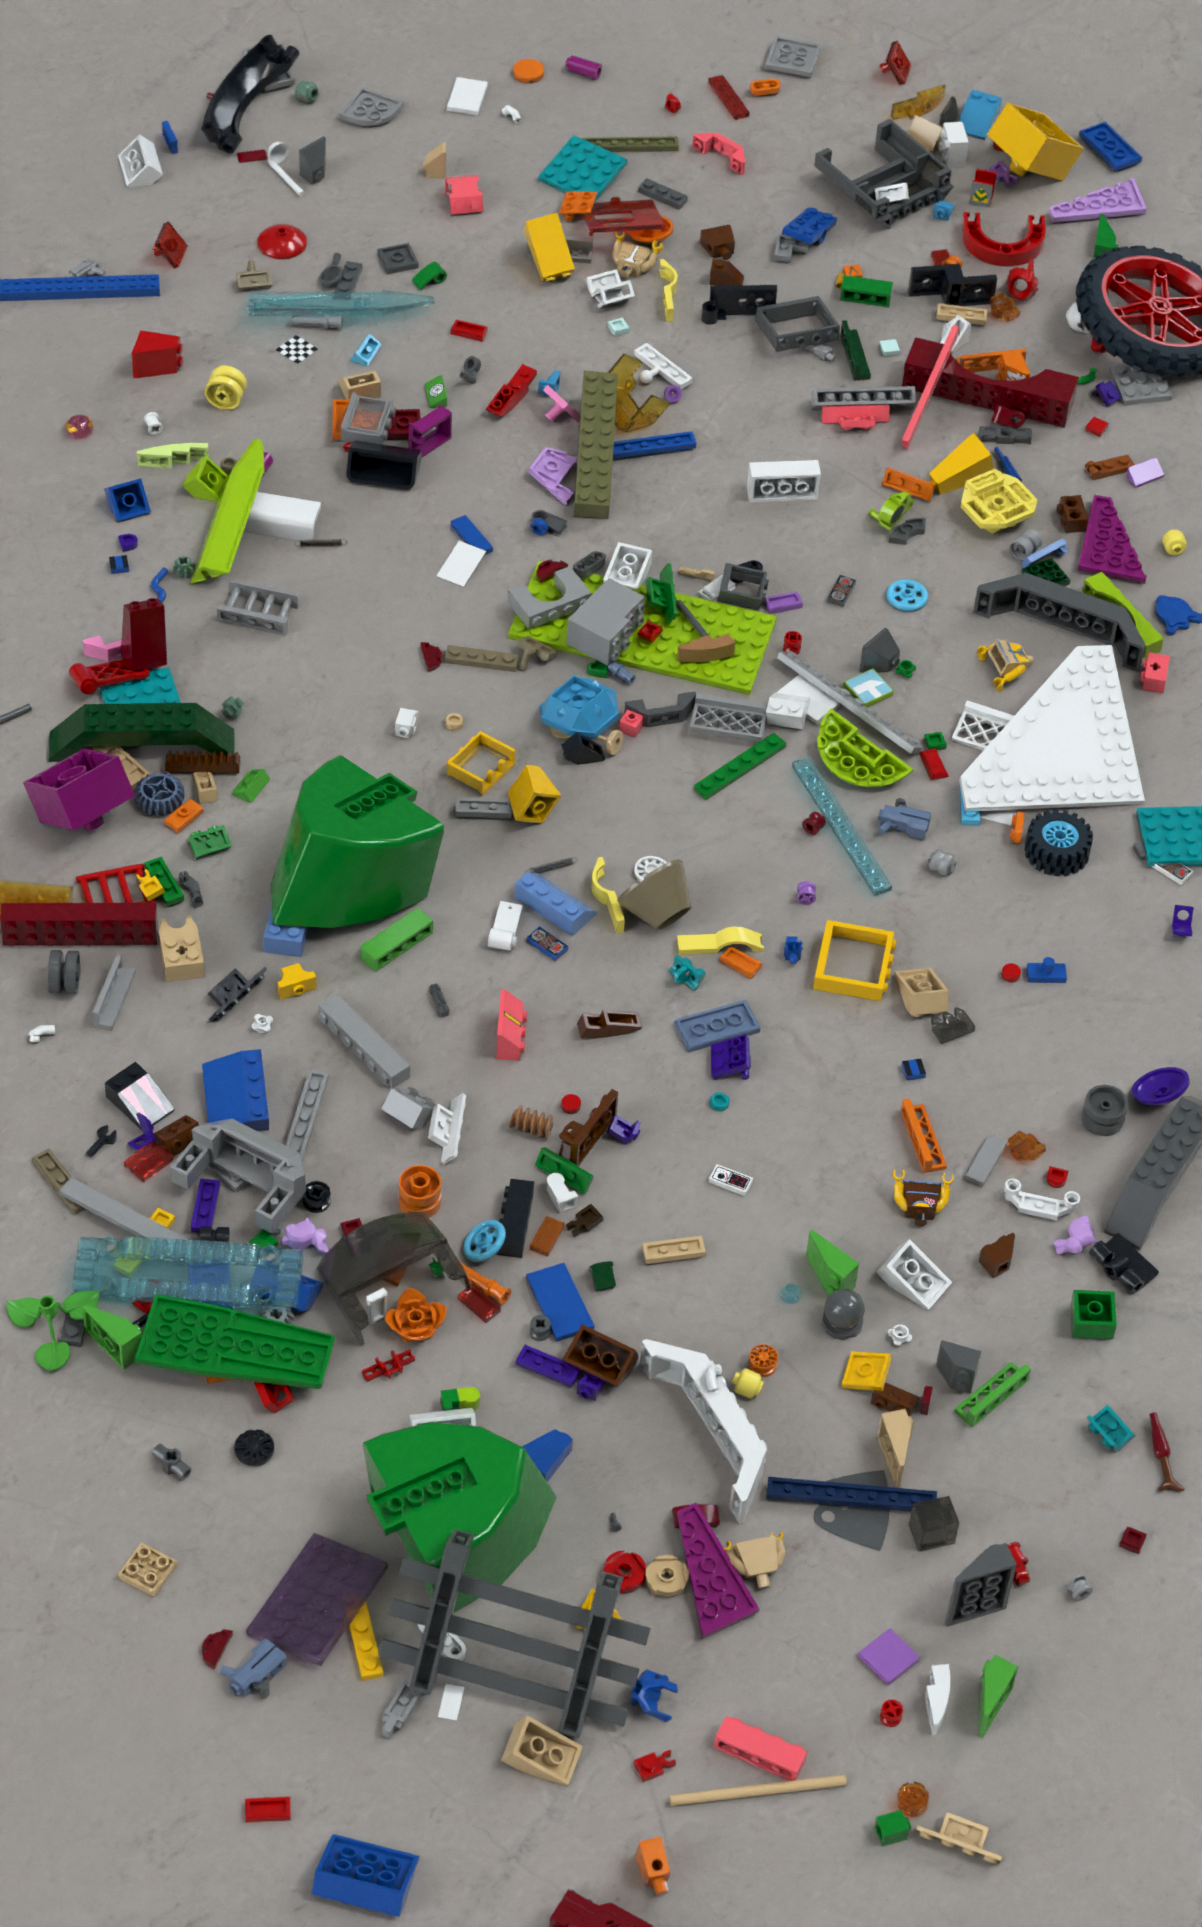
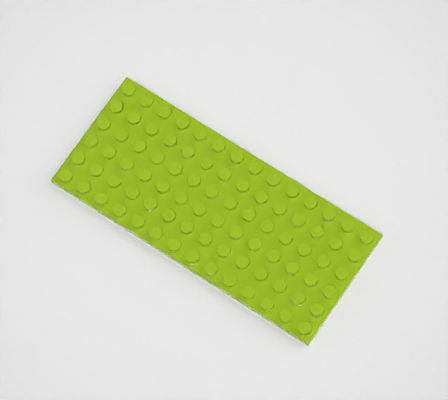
M538 561L527 589L540 601L553 602L561 599L563 595L554 585V576L542 583H539L537 580L536 572L538 566L542 563V561ZM592 573L588 577L580 579L592 595L604 584L603 579L605 576ZM641 585L638 590H633L645 596L644 622L629 637V647L619 654L615 661L617 664L747 695L751 694L773 633L777 616L675 592L676 601L681 600L712 639L729 634L735 641V653L733 656L706 662H681L677 660L678 646L702 637L677 606L678 614L676 619L667 625L665 624L663 611L648 607L646 586ZM573 613L528 629L516 614L508 633L509 639L519 641V639L529 636L553 649L590 657L567 644L568 618ZM647 621L657 624L663 629L662 633L653 643L639 638L637 634Z

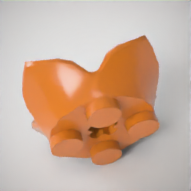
M409 1287L400 1295L397 1308L387 1311L385 1321L394 1332L401 1336L404 1342H420L431 1339L434 1336V1332L445 1319L447 1307L439 1302L429 1304L420 1291Z

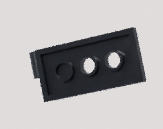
M777 285L710 286L709 301L704 302L702 305L701 320L705 324L712 325L717 320H726V315H756V307L776 304ZM741 299H747V300L744 301V302H740V301H739V300H741Z

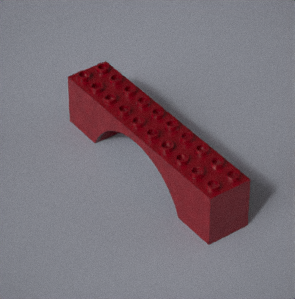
M915 337L905 361L902 387L915 386L916 392L923 393L944 344ZM950 353L932 396L989 410H994L995 405L1000 404L1023 412L1026 419L1065 428L1074 404L1079 377L1045 369L1033 377L1022 380H994L970 372L961 366Z

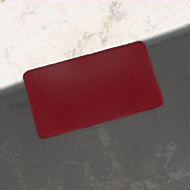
M264 149L237 153L239 163L268 159Z

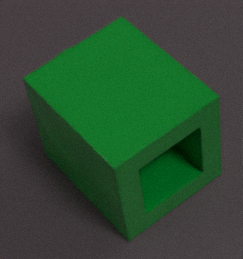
M902 1810L877 1816L874 1828L883 1847L907 1840L911 1825L908 1817H904Z

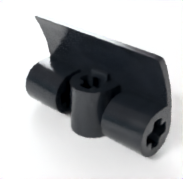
M1119 1233L1106 1244L1103 1241H1098L1090 1250V1254L1103 1266L1107 1277L1112 1280L1117 1279L1132 1294L1138 1292L1159 1274V1271Z

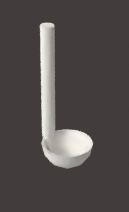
M274 142L267 151L269 165L299 196H303L305 192L278 165L288 156V145L284 142Z

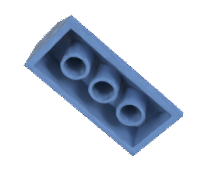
M527 872L515 882L514 898L572 936L597 914V911L538 873Z

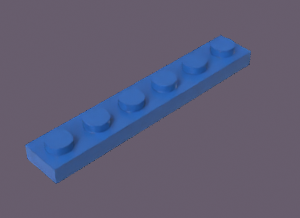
M693 431L615 441L613 459L696 448L697 443Z

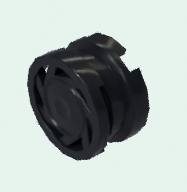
M313 1181L306 1184V1192L303 1195V1205L306 1210L312 1213H321L329 1208L331 1203L329 1186L321 1181Z

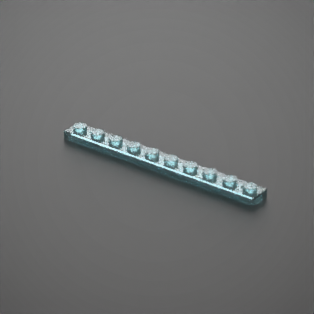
M806 757L793 761L792 768L874 896L891 891V883L811 759Z

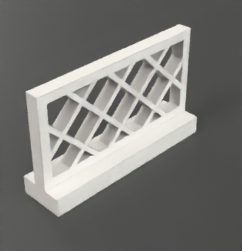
M966 701L964 711L952 736V741L984 751L993 741L988 739L987 734L995 732L998 735V730L1003 729L1014 715ZM968 717L974 719L975 723L967 725L964 720ZM987 723L992 728L984 731L981 725ZM978 726L980 733L972 735L969 729ZM966 731L969 737L961 738L958 737V734ZM983 736L986 742L982 744L977 743L975 739Z

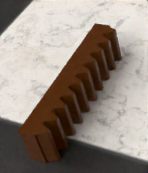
M169 750L166 754L165 772L240 773V756L238 752H235L234 756H232L230 752L227 755H224L223 752L217 755L215 751H213L212 755H209L208 751L204 755H202L201 751H198L197 755L193 751L189 755H187L186 751H183L182 755H180L179 751L172 754L171 750Z

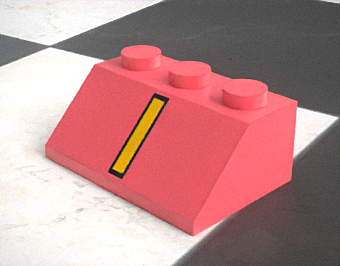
M501 989L496 1059L520 1061V1053H524L525 1041H521V1038L526 1036V1026L522 1025L523 1022H527V1011H523L524 1003L505 989Z

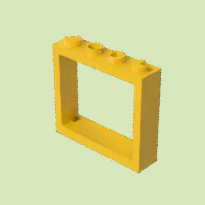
M827 920L813 989L881 1001L883 993H887L888 983H885V979L889 980L891 973L888 965L892 966L894 954H891V951H895L897 940L893 939L894 932ZM832 936L886 946L878 984L824 974Z

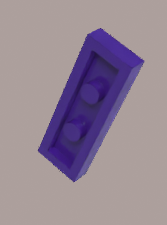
M200 1178L190 1227L191 1232L200 1233V1226H213L221 1186L220 1180Z
M524 1345L516 1359V1365L571 1388L581 1373L580 1369L563 1360L527 1345Z

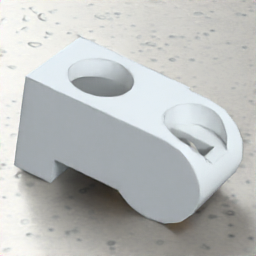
M552 1173L547 1177L548 1184L546 1190L559 1214L576 1208L578 1206L577 1193L575 1191L569 1192L564 1184L565 1179L561 1174Z

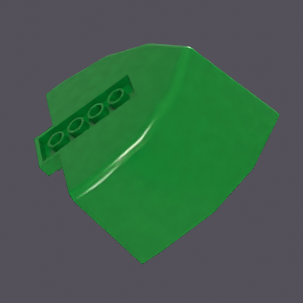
M342 755L325 762L302 782L270 885L273 923L286 926L335 928L379 920L425 899L428 896L442 842L444 825L438 819L412 803L416 800L418 791L391 773L376 779Z
M429 1422L384 1433L363 1442L371 1494L367 1495L368 1503L385 1536L397 1532L410 1559L440 1567L446 1542L453 1529L475 1534L463 1574L501 1585L536 1548L556 1501V1494L525 1448L481 1426ZM423 1582L432 1600L435 1585ZM458 1592L453 1613L475 1601L478 1597Z

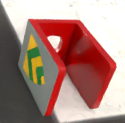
M976 169L975 179L972 181L969 204L990 208L994 194L996 172Z

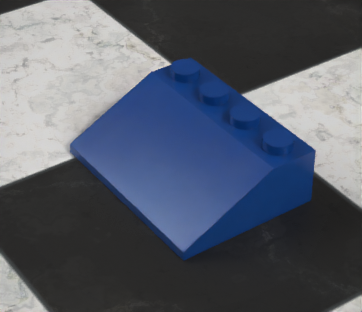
M261 1049L239 1051L203 1063L208 1123L234 1119L256 1131L269 1130Z
M332 1834L315 1871L312 1895L400 1917L420 1856Z

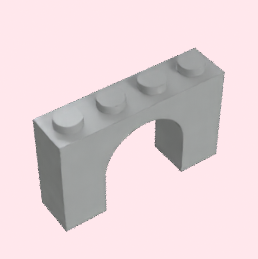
M570 566L555 572L554 585L563 595L557 601L544 602L536 599L524 584L508 589V603L528 629L538 627L575 612L591 596L589 589Z

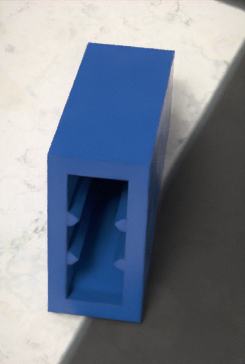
M554 1429L522 1447L526 1449L548 1482L572 1451L573 1439L567 1433Z

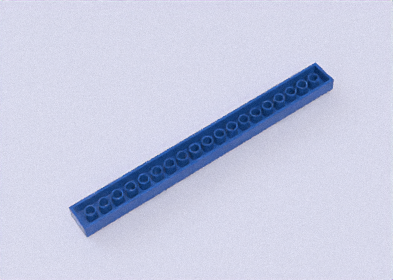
M159 274L0 279V301L160 296Z

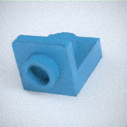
M940 200L934 205L933 217L948 221L954 211L955 204Z
M554 370L552 376H549L547 381L539 380V394L549 396L543 391L547 385L557 393L560 386V371Z

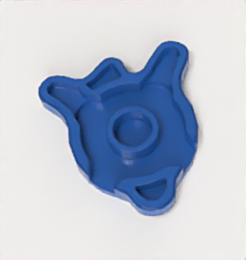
M1165 595L1157 597L1155 614L1159 621L1165 625L1168 635H1174L1177 630H1187L1190 625L1189 622L1202 623V614L1193 611L1185 600Z

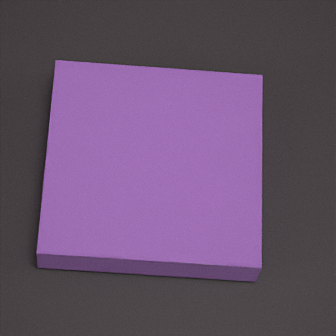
M891 1628L858 1654V1657L888 1686L920 1660V1656Z

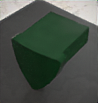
M613 1261L594 1263L589 1266L595 1290L616 1286L612 1268L614 1266Z

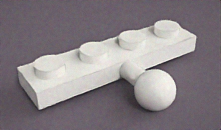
M648 343L634 350V355L652 368L650 371L644 370L640 373L641 382L645 384L650 383L653 376L659 374L671 384L677 385L681 390L693 383V378Z

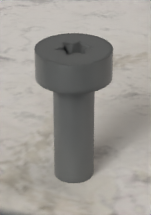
M611 1513L612 1531H620L622 1528L621 1524L617 1522L615 1513Z

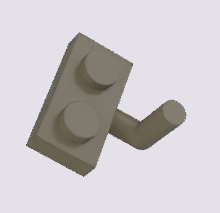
M252 259L248 261L246 272L236 273L238 291L272 287L270 270H256L255 262Z
M529 636L519 639L517 646L524 651L519 668L526 670L530 656L533 654L542 661H549L556 657L558 651Z

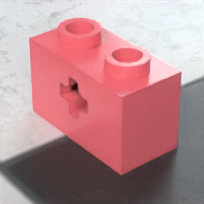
M1148 653V658L1143 660L1142 669L1145 672L1142 671L1140 682H1143L1142 690L1163 694L1170 656Z

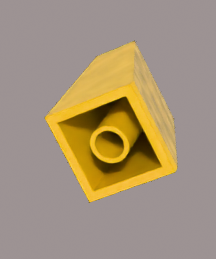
M558 213L526 221L523 232L541 281L552 282L556 280V277L562 276V278L571 276L575 268Z

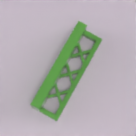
M1010 1362L959 1404L954 1412L970 1426H975L1029 1381L1031 1368L1024 1364L1019 1369ZM1010 1370L1014 1372V1374L1006 1379V1373ZM993 1384H1000L997 1388L992 1390ZM980 1395H986L985 1398L978 1402ZM965 1407H973L969 1410L968 1414L963 1411Z

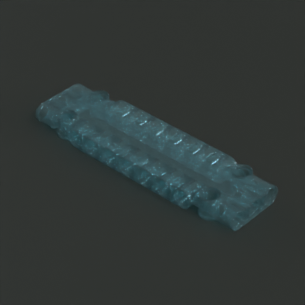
M105 1236L104 1238L80 1237L72 1291L73 1293L99 1291L102 1298L114 1297L123 1301L153 1302L155 1294L222 1307L252 1308L253 1305H259L266 1309L273 1306L296 1308L303 1264V1251L300 1249H276L272 1245L261 1248L257 1244L134 1236H125L123 1240L115 1239L112 1236ZM109 1245H115L111 1251H106ZM275 1254L272 1260H266L268 1255ZM104 1284H109L107 1289L101 1290ZM270 1293V1297L268 1299L261 1300L264 1294Z

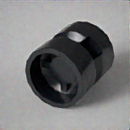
M200 1226L199 1245L203 1247L202 1253H211L213 1250L217 1253H229V1227H217L214 1230L212 1226Z

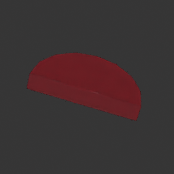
M552 559L543 561L538 566L536 572L537 580L539 583L550 579L555 576L556 571L567 568L568 564L561 560L560 562L552 561Z
M420 642L428 672L437 669L442 663L441 650L439 647L432 646L428 642Z
M223 1629L221 1632L209 1634L203 1641V1660L210 1668L215 1670L233 1636L232 1630Z

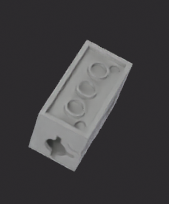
M609 578L568 618L567 644L609 666L612 661L617 660L623 650H627L630 644L629 637L637 627L643 624L645 596Z

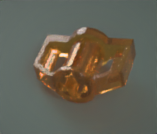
M1004 292L991 297V312L995 318L1009 322L1020 316L1021 312L1016 307L1014 300L1011 297H1007ZM999 300H1002V301H1003V302H1001V303H999V304H994L995 302H997V301H999Z
M1018 1131L1007 1140L1012 1156L1018 1161H1034L1046 1152V1145L1039 1142L1030 1133L1025 1134Z

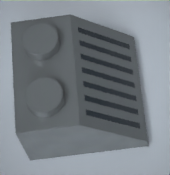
M941 1340L936 1367L951 1389L971 1394L977 1375L981 1351Z

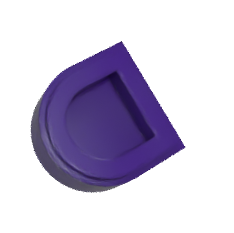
M134 534L118 536L123 552L137 548L138 538Z

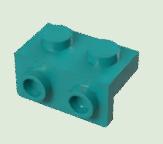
M1108 1404L1095 1416H1087L1090 1422L1088 1427L1095 1435L1099 1432L1103 1436L1101 1441L1108 1449L1112 1447L1118 1452L1135 1437V1434Z

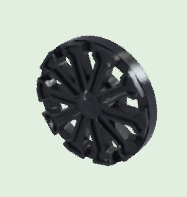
M263 1430L245 1431L236 1439V1457L242 1463L249 1466L265 1464L274 1454L272 1437Z

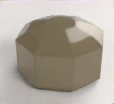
M232 457L224 458L220 462L221 469L226 474H230L237 463L236 459Z

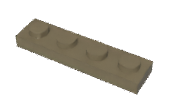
M452 645L447 646L445 663L516 672L519 654Z

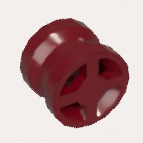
M814 811L809 815V818L803 821L802 825L807 833L816 835L819 829L826 825V820L820 813Z

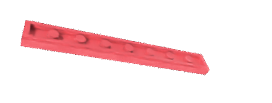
M953 325L902 438L903 448L908 449L958 338V326Z

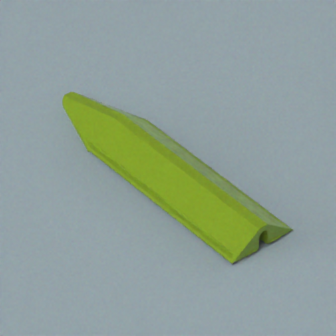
M255 439L251 442L233 467L224 484L190 584L207 580L208 575L214 578L230 573L262 476L265 474L263 442L260 439Z

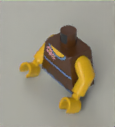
M901 1169V1178L896 1177V1170L892 1172V1178L896 1181V1184H894V1200L900 1209L905 1211L907 1218L915 1219V1225L919 1227L925 1226L927 1220H933L935 1214L940 1213L948 1204L951 1190L949 1185L954 1181L953 1174L950 1181H945L944 1173L942 1175L944 1185L941 1186V1183L903 1180L902 1183L901 1180L905 1177V1171Z

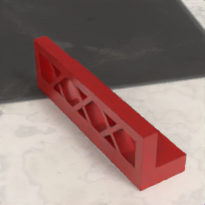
M254 1382L263 1406L274 1414L295 1401L288 1385L276 1384V1386H273L270 1383ZM284 1391L287 1397L278 1403L279 1392Z

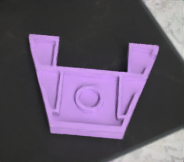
M545 447L530 466L528 473L559 501L567 505L572 499L574 491L564 487L561 483L573 467L577 468L578 455L576 457L566 455L567 452Z

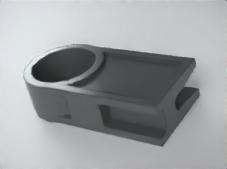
M537 510L532 513L531 523L535 518H544V521L549 526L547 532L559 537L567 527L565 525L567 520L546 511Z

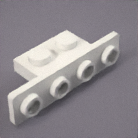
M464 1093L451 1100L449 1110L440 1104L433 1106L428 1139L443 1147L441 1163L443 1164L454 1160L458 1155L463 1112L466 1106V1095Z

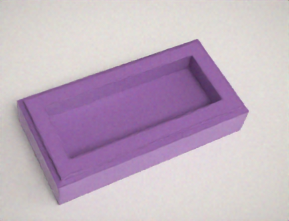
M797 591L766 597L764 602L769 614L803 608V602Z

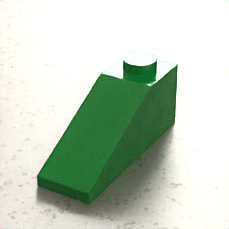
M1100 214L1093 258L1106 251L1109 252L1114 248H1118L1116 236L1104 214Z

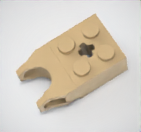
M191 915L187 916L186 923L181 928H172L165 919H160L159 942L166 982L205 977L198 928Z

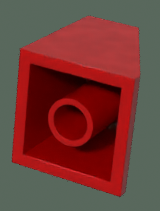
M140 330L132 350L133 378L177 373L179 367L183 365V357L181 356L183 344H180V336Z

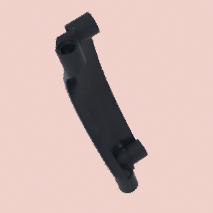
M269 34L264 36L233 67L216 90L203 120L201 130L210 143H215L219 150L228 154L235 152L243 140L239 133V125L246 108L268 84L292 67L300 55L296 47L288 46L285 50L282 44L278 45L273 36Z

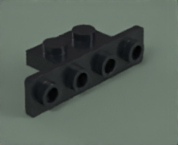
M264 967L250 981L236 968L232 970L208 993L220 1006L209 1020L212 1022L215 1018L221 1019L227 1013L225 1009L228 1006L233 1008L240 1001L238 997L241 994L246 996L253 989L251 985L254 982L259 984L265 978L263 974L267 969Z

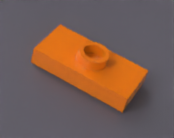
M189 799L165 818L164 824L179 833L204 813V808Z

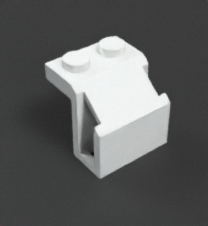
M617 269L585 278L591 297L595 296L600 303L597 305L599 308L626 301L635 296L631 281L621 282ZM628 286L630 294L623 295L620 289Z

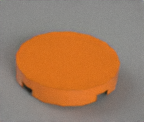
M520 60L513 66L514 77L524 83H529V81H533V83L538 82L544 76V66L537 60Z

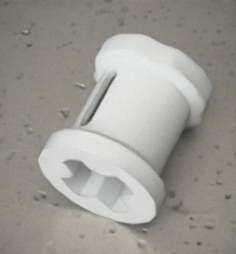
M155 412L146 414L144 422L148 425L149 434L157 435L161 433L163 426L159 422V415Z

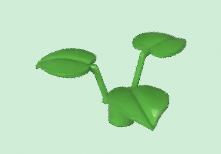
M99 1291L74 1293L63 1301L64 1308L60 1305V1302L56 1303L54 1297L50 1295L43 1296L40 1300L36 1298L7 1300V1312L11 1321L16 1326L23 1328L32 1326L36 1318L40 1319L41 1315L47 1318L52 1344L45 1343L37 1349L35 1357L41 1367L48 1371H55L62 1368L69 1360L70 1348L66 1342L56 1343L52 1319L56 1317L58 1309H60L65 1314L70 1313L71 1318L74 1320H84L82 1307L88 1305L97 1309L100 1293Z

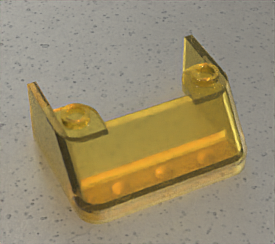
M625 353L622 354L607 373L618 374L615 426L622 432H630L653 425L669 407L670 402L651 394L640 408L638 407L630 393L636 386L633 374L643 362Z

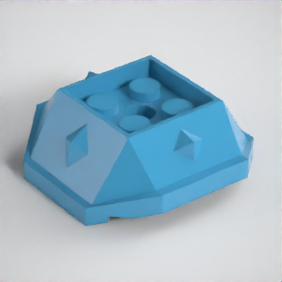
M573 675L562 686L556 688L547 700L539 706L541 722L568 736H573L578 732L583 736H588V738H597L619 719L616 692L598 683L597 680L583 679L576 675Z

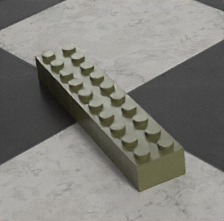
M584 371L574 516L599 519H608L617 373Z

